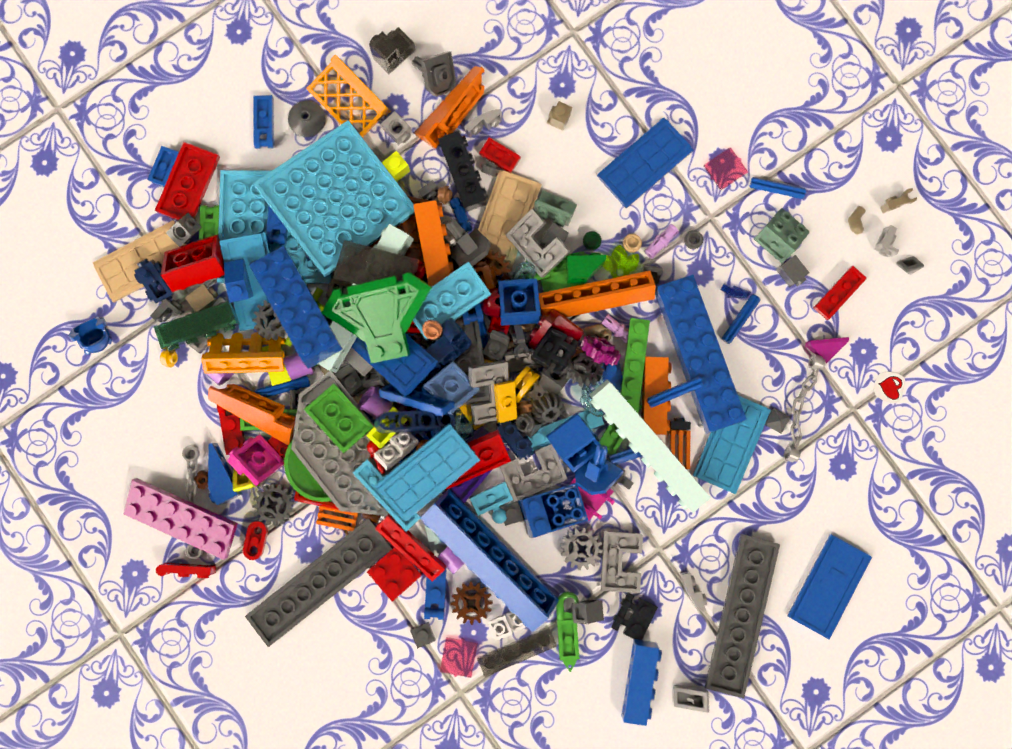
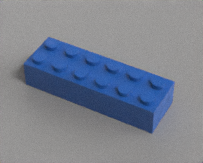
M284 246L249 264L301 361L308 369L343 350Z

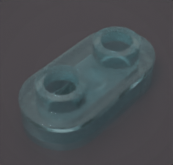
M529 262L520 263L510 280L534 279L536 275L535 266Z

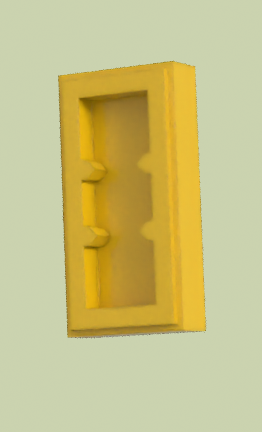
M510 380L494 384L497 421L502 423L517 419L515 382Z

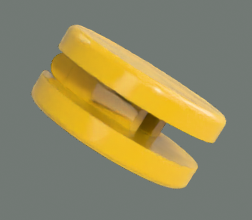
M526 366L514 380L515 390L517 388L520 390L516 396L517 403L525 397L540 377L538 373L531 371L529 366Z

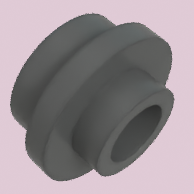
M486 162V165H481V172L494 177L496 173H499L495 164Z
M691 230L685 235L684 243L689 249H697L703 243V236L700 232ZM694 237L696 239V243H692L690 241V238Z
M523 413L517 418L516 426L518 430L528 433L534 429V419L530 414Z

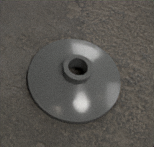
M305 100L298 102L291 108L288 115L290 128L301 137L315 136L325 125V113L321 106L313 101ZM304 114L309 115L307 119L302 118Z

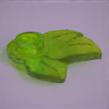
M619 244L614 248L611 256L606 255L603 268L610 272L612 278L621 277L617 275V270L623 271L622 276L629 275L630 272L638 267L639 254L628 256L625 249Z

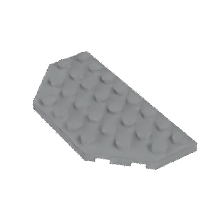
M329 371L299 394L291 449L340 511L387 516L389 514L387 510L354 476L353 472L368 460L385 477L399 464H395L388 470L385 469V473L382 474L377 468L375 459H372L367 451V444L370 439L366 435L343 454L304 411L318 396L332 384H335L371 425L375 427L366 414L359 409L358 404L336 376Z

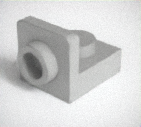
M892 225L882 230L874 248L884 257H892L899 252V249L891 246L896 239L895 233L897 231V228Z

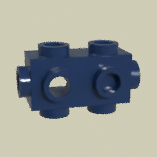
M147 258L137 263L138 268L134 270L136 273L134 276L137 282L143 284L146 288L145 293L151 301L154 300L155 303L163 302L165 299L171 300L173 298L171 295L174 292L171 291L161 276L162 264L159 261L155 262L154 259L148 261ZM158 285H162L165 290L160 291Z
M514 421L498 422L496 424L498 426L496 430H498L504 446H508L519 460L522 458L527 460L534 454L531 447L533 445L527 436L523 437L518 432L519 430Z

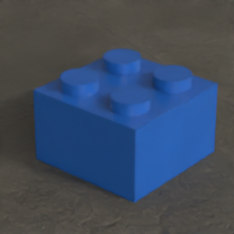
M537 279L498 281L501 326L539 323L540 304Z

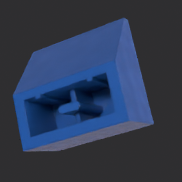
M578 413L546 435L561 459L573 472L591 460L595 455L597 446L602 445L599 438Z

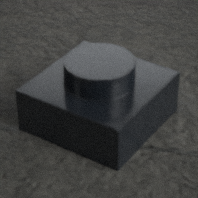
M673 418V421H670V430L691 429V422H685V418Z

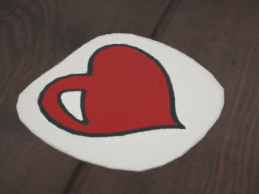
M894 372L880 373L874 384L875 395L885 402L898 403L903 395L905 379L902 375Z

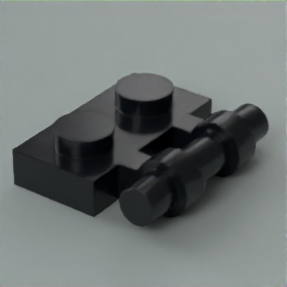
M550 327L533 352L531 360L546 368H549L551 363H554L556 366L553 371L556 374H560L568 366L570 357L574 356L577 352L576 348L579 342L573 339L570 344L567 343L566 334ZM560 349L565 351L562 357L557 356Z
M628 592L625 599L623 598L620 603L621 607L618 614H615L612 619L614 622L611 628L618 631L620 626L624 625V635L632 639L643 640L658 607L641 598L634 604L632 600L635 595ZM628 609H632L633 612L629 620L625 619L624 617Z

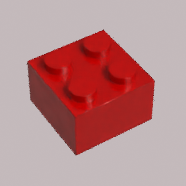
M395 547L367 571V574L392 602L423 575Z

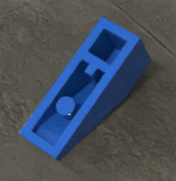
M210 443L208 449L209 498L216 505H223L242 495V492L233 491V473L218 443Z

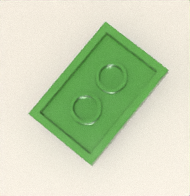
M332 384L304 409L343 454L374 428L335 384Z

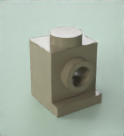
M558 101L556 106H552L546 124L564 131L571 116L572 107Z

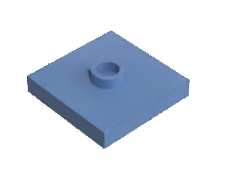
M454 361L424 384V388L430 394L454 401V409L448 412L449 415L480 390L479 387L472 388L470 386L469 377Z

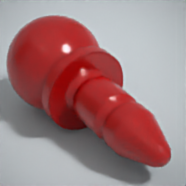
M370 440L367 444V451L370 453V457L375 459L374 453L379 451L380 448ZM375 459L378 470L384 474L385 468Z

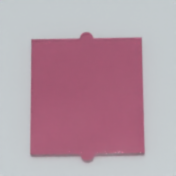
M731 147L703 165L711 176L710 179L716 183L720 191L748 173L741 162V158L737 157Z
M446 637L440 672L453 674L454 677L458 675L471 678L478 643L465 641L463 638L459 640Z

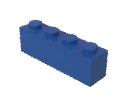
M633 639L621 713L623 723L647 726V721L651 720L652 708L650 703L655 698V688H653L654 681L658 680L659 673L656 667L657 662L661 661L662 650H659L657 642Z

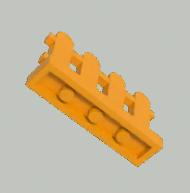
M255 332L251 335V338H243L242 333H234L231 339H224L222 333H215L211 339L207 340V345L210 346L209 352L202 354L201 360L204 373L284 372L283 357L285 353L281 351L286 337L281 338L278 336L276 341L271 337L268 340L259 335L258 332ZM230 345L229 352H222L223 346ZM243 345H249V351H242ZM262 345H269L268 351H262Z

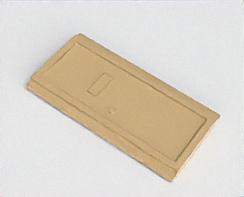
M499 170L478 230L490 241V249L493 250V253L495 254L499 250L500 256L506 254L504 260H510L511 263L508 267L513 268L518 250L507 238L506 234L531 209H534V204L542 184L504 170Z
M174 220L93 262V266L112 302L115 303L144 287L143 284L137 282L134 276L136 274L134 270L138 268L137 263L147 258L148 261L154 259L155 262L159 261L163 264L164 252L179 247L166 234L175 224Z

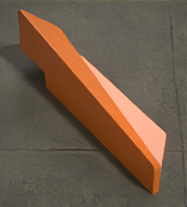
M474 66L418 127L414 134L436 149L439 145L438 138L443 137L445 133L447 135L453 133L484 94L482 73L485 72V69Z
M227 384L224 389H217L213 386L209 387L208 399L286 445L290 444L294 436L296 417L283 413L285 405L236 384Z

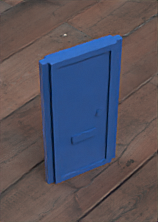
M663 117L600 171L597 177L623 207L627 209L694 150L672 124Z
M406 333L410 355L371 363L366 342L357 337L352 348L405 397L416 388L438 363L436 359Z
M830 534L787 617L830 640L872 557Z

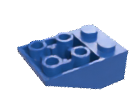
M576 483L518 500L529 538H535L588 521Z

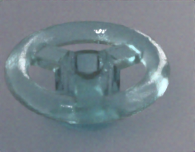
M597 383L596 385L590 384L595 389L600 386ZM583 384L582 396L580 398L582 407L585 410H589L594 416H604L606 413L602 409L601 411L597 410L590 402L593 400L590 396L593 391L590 387Z
M459 410L455 415V430L465 441V437L474 436V425L472 422L465 423L464 414Z

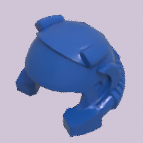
M95 317L71 329L68 335L72 342L77 341L80 348L84 349V353L87 355L101 352L108 344L112 343L106 328L107 322L102 317Z

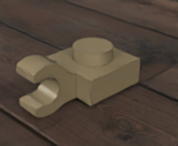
M913 188L904 191L899 198L893 196L886 199V204L880 207L882 213L885 214L903 205L915 202L917 197L913 199L908 197V193L912 192Z

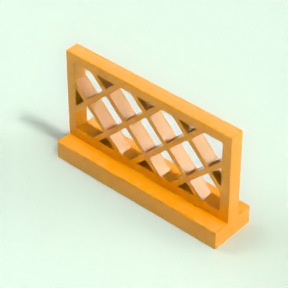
M334 55L330 59L332 62L306 89L340 124L347 121L341 119V110H350V123L352 125L353 123H363V130L359 133L363 138L391 110L337 55ZM334 68L337 72V80L328 81V74ZM318 84H324V94H317L313 89ZM328 84H337V94H328ZM341 84H349L350 93L341 94ZM328 97H337V107L328 106ZM341 97H350V107H341ZM353 97H362L363 107H353ZM353 110H363V120H353ZM366 110H375L377 113L376 117L373 120H366Z

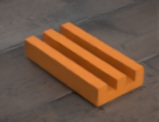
M670 430V451L675 456V434H678V461L682 465L683 435H685V465L683 466L685 469H690L691 431Z
M319 506L316 524L353 531L356 527L358 513ZM324 510L353 515V519L325 514L323 512ZM322 517L352 523V525L347 526L322 521Z

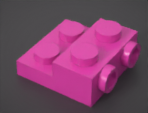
M260 434L254 439L250 437L243 443L244 446L241 448L236 447L229 453L228 463L240 475L244 473L255 486L284 466L282 457Z

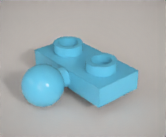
M504 481L470 497V500L478 516L493 510V521L497 524H502L506 521L507 517L506 511L500 509L499 506L513 500Z

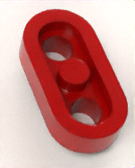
M262 521L252 522L247 528L243 554L249 560L259 559L264 553L268 527ZM257 527L261 528L260 534L256 533ZM253 546L257 548V553L252 552Z

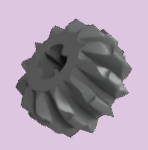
M553 392L538 396V400H534L531 407L535 420L543 425L547 422L551 424L554 420L558 421V417H562V412L565 410L562 399Z

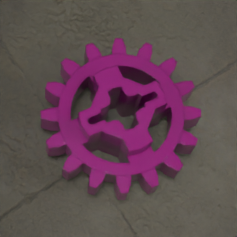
M588 335V337L585 336L580 344L581 349L586 351V355L591 357L596 363H605L606 365L610 364L613 366L614 364L617 365L621 358L620 351L615 349V345L603 337L597 338Z

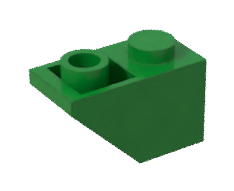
M573 253L567 256V284L587 283L605 264L606 255H601V253H591L590 255Z

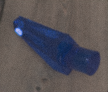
M725 283L720 289L728 294L727 298H747L751 293L735 285L731 288Z

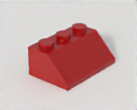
M218 235L164 252L161 276L172 292L184 290L189 286L202 284L205 281L220 278L224 275V260Z

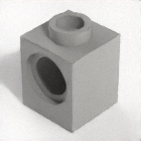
M395 111L381 123L383 130L398 145L410 139L412 134L411 127ZM396 127L403 128L401 132H394Z

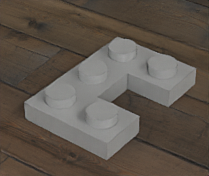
M531 209L506 236L538 275L544 278L571 251L559 237H556L543 249L533 236L546 222L535 209Z
M505 360L468 367L470 386L474 388L488 385L490 401L471 404V417L474 425L497 421L494 384L509 381L508 362Z
M552 444L535 451L542 469L527 476H524L518 459L499 466L514 502L568 479Z
M603 532L601 591L640 593L641 573L622 571L623 552L642 554V533Z

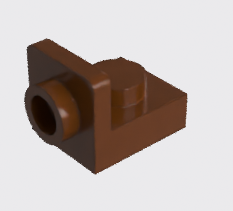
M486 260L477 262L473 266L475 272H483L481 273V279L486 284L487 289L495 288L498 281L493 262H486Z

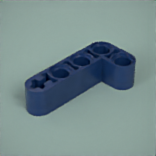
M448 319L442 323L443 336L425 350L438 363L416 386L415 390L421 388L470 347L471 340L454 319Z
M428 411L385 412L376 418L374 426L380 433L433 431L434 437L449 423L455 429V418L453 413L451 415L446 413L444 417L447 419V424L444 425L440 422V416H436ZM402 417L408 420V427L402 425ZM421 417H425L428 420L427 426L421 423ZM385 419V422H392L394 420V423L385 426L381 421Z

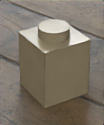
M202 284L186 296L185 299L197 314L203 315L217 301L218 293L212 286L208 287Z

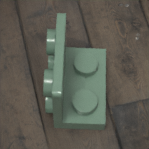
M542 190L539 200H536L534 204V209L544 220L547 218L554 221L553 223L564 227V225L569 226L577 204Z
M781 208L757 234L754 240L783 264L797 250L810 231L792 217L789 212Z

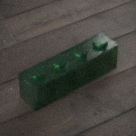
M228 301L154 326V330L161 349H168L171 352L180 349L179 345L198 343L199 338L205 337L209 339L217 336V332L223 330L225 333L236 329L235 326L240 325L233 303Z

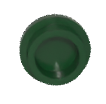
M590 231L584 235L583 245L585 248L596 250L600 247L602 238L599 233Z

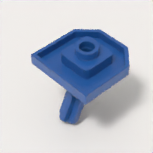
M598 445L594 457L574 471L576 485L591 495L605 494L623 474L622 469L606 460L608 449L605 445Z

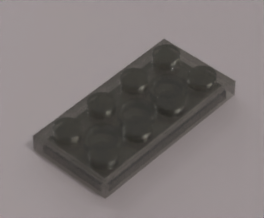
M344 240L333 278L355 285L396 276L397 281H403V274L411 273L416 276L420 261ZM405 288L400 289L401 294L406 293Z

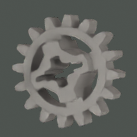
M582 527L581 532L574 528V534L568 531L569 538H562L566 543L560 545L561 548L565 549V551L561 552V555L567 556L564 560L565 563L571 561V568L577 565L578 570H581L582 566L588 570L590 563L595 566L594 560L601 559L598 553H603V550L599 549L598 546H601L602 542L596 541L599 536H592L593 531L591 529L586 533L585 527ZM577 536H586L588 539L579 540ZM572 542L573 550L569 553V544ZM576 542H578L582 546L586 545L584 549L587 556L581 551L577 553L579 548L577 547L578 545L576 544ZM594 544V553L591 556L590 547ZM582 557L585 558L586 561L579 562L574 559Z

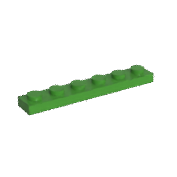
M630 318L620 394L638 414L650 320Z

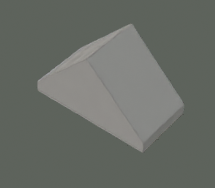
M675 686L674 707L710 713L709 692L704 686Z

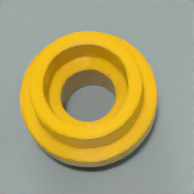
M168 348L161 352L160 362L162 365L172 368L178 361V355L174 349Z

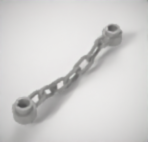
M817 354L811 355L808 367L813 369L812 373L802 383V390L793 402V423L790 427L793 444L786 447L783 455L784 460L789 462H797L800 458L801 452L798 450V446L802 439L799 417L804 405V398L807 391H810L817 383L819 369L822 370L825 366V359ZM811 379L814 382L808 388L805 384ZM797 401L801 403L799 410H795ZM793 428H798L799 436L795 437Z
M187 446L182 451V456L187 461V470L189 471V480L186 482V496L188 501L194 503L197 487L194 477L198 468L197 459L200 456V451L195 446ZM191 450L195 452L193 457L190 456ZM190 461H194L195 468L190 467ZM189 484L193 485V493H189ZM187 546L186 555L189 558L196 559L202 556L203 550L198 549V553L195 554L193 551L194 546Z

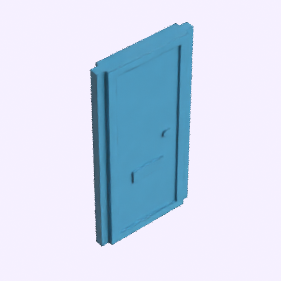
M266 232L219 241L224 263L244 259L253 292V297L233 302L240 331L254 329V326L257 325L252 321V319L257 318L254 312H259L260 310L257 306H264V300L269 302L249 264L270 253Z
M739 395L738 397L747 420L710 432L693 473L694 477L733 494L737 493L771 411Z
M449 423L375 484V487L398 514L407 521L480 459Z

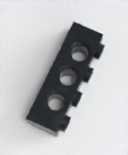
M457 131L438 138L465 212L487 205L486 199L488 194L485 187L481 188L479 181H482L479 171H474L472 164H475L472 153H467L466 147H468L465 135L461 137L460 132ZM455 151H461L462 155L460 157H454L453 153ZM462 168L469 169V172L465 175L459 173ZM469 185H474L476 187V189L473 192L466 191V188Z

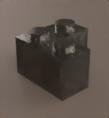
M399 27L396 30L390 31L387 35L382 31L379 35L373 36L369 43L373 59L388 75L416 50L414 42Z

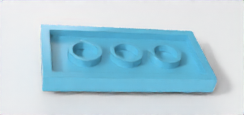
M467 262L432 286L413 322L427 340L428 338L423 334L422 329L423 324L427 320L437 321L441 325L448 319L456 320L488 298L491 293L471 264Z

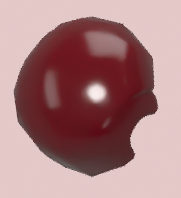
M495 287L488 289L491 295L483 300L480 305L486 315L499 318L500 306L495 301L499 300L500 295L498 294L499 289Z

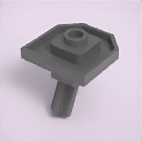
M446 51L424 60L416 56L412 60V65L423 72L422 77L424 78L425 88L429 93L438 97L452 91L456 76L451 51Z
M451 219L446 223L447 229L457 243L450 248L451 255L449 256L459 267L467 262L474 266L488 255L491 243L477 228L468 234L464 232L455 219Z

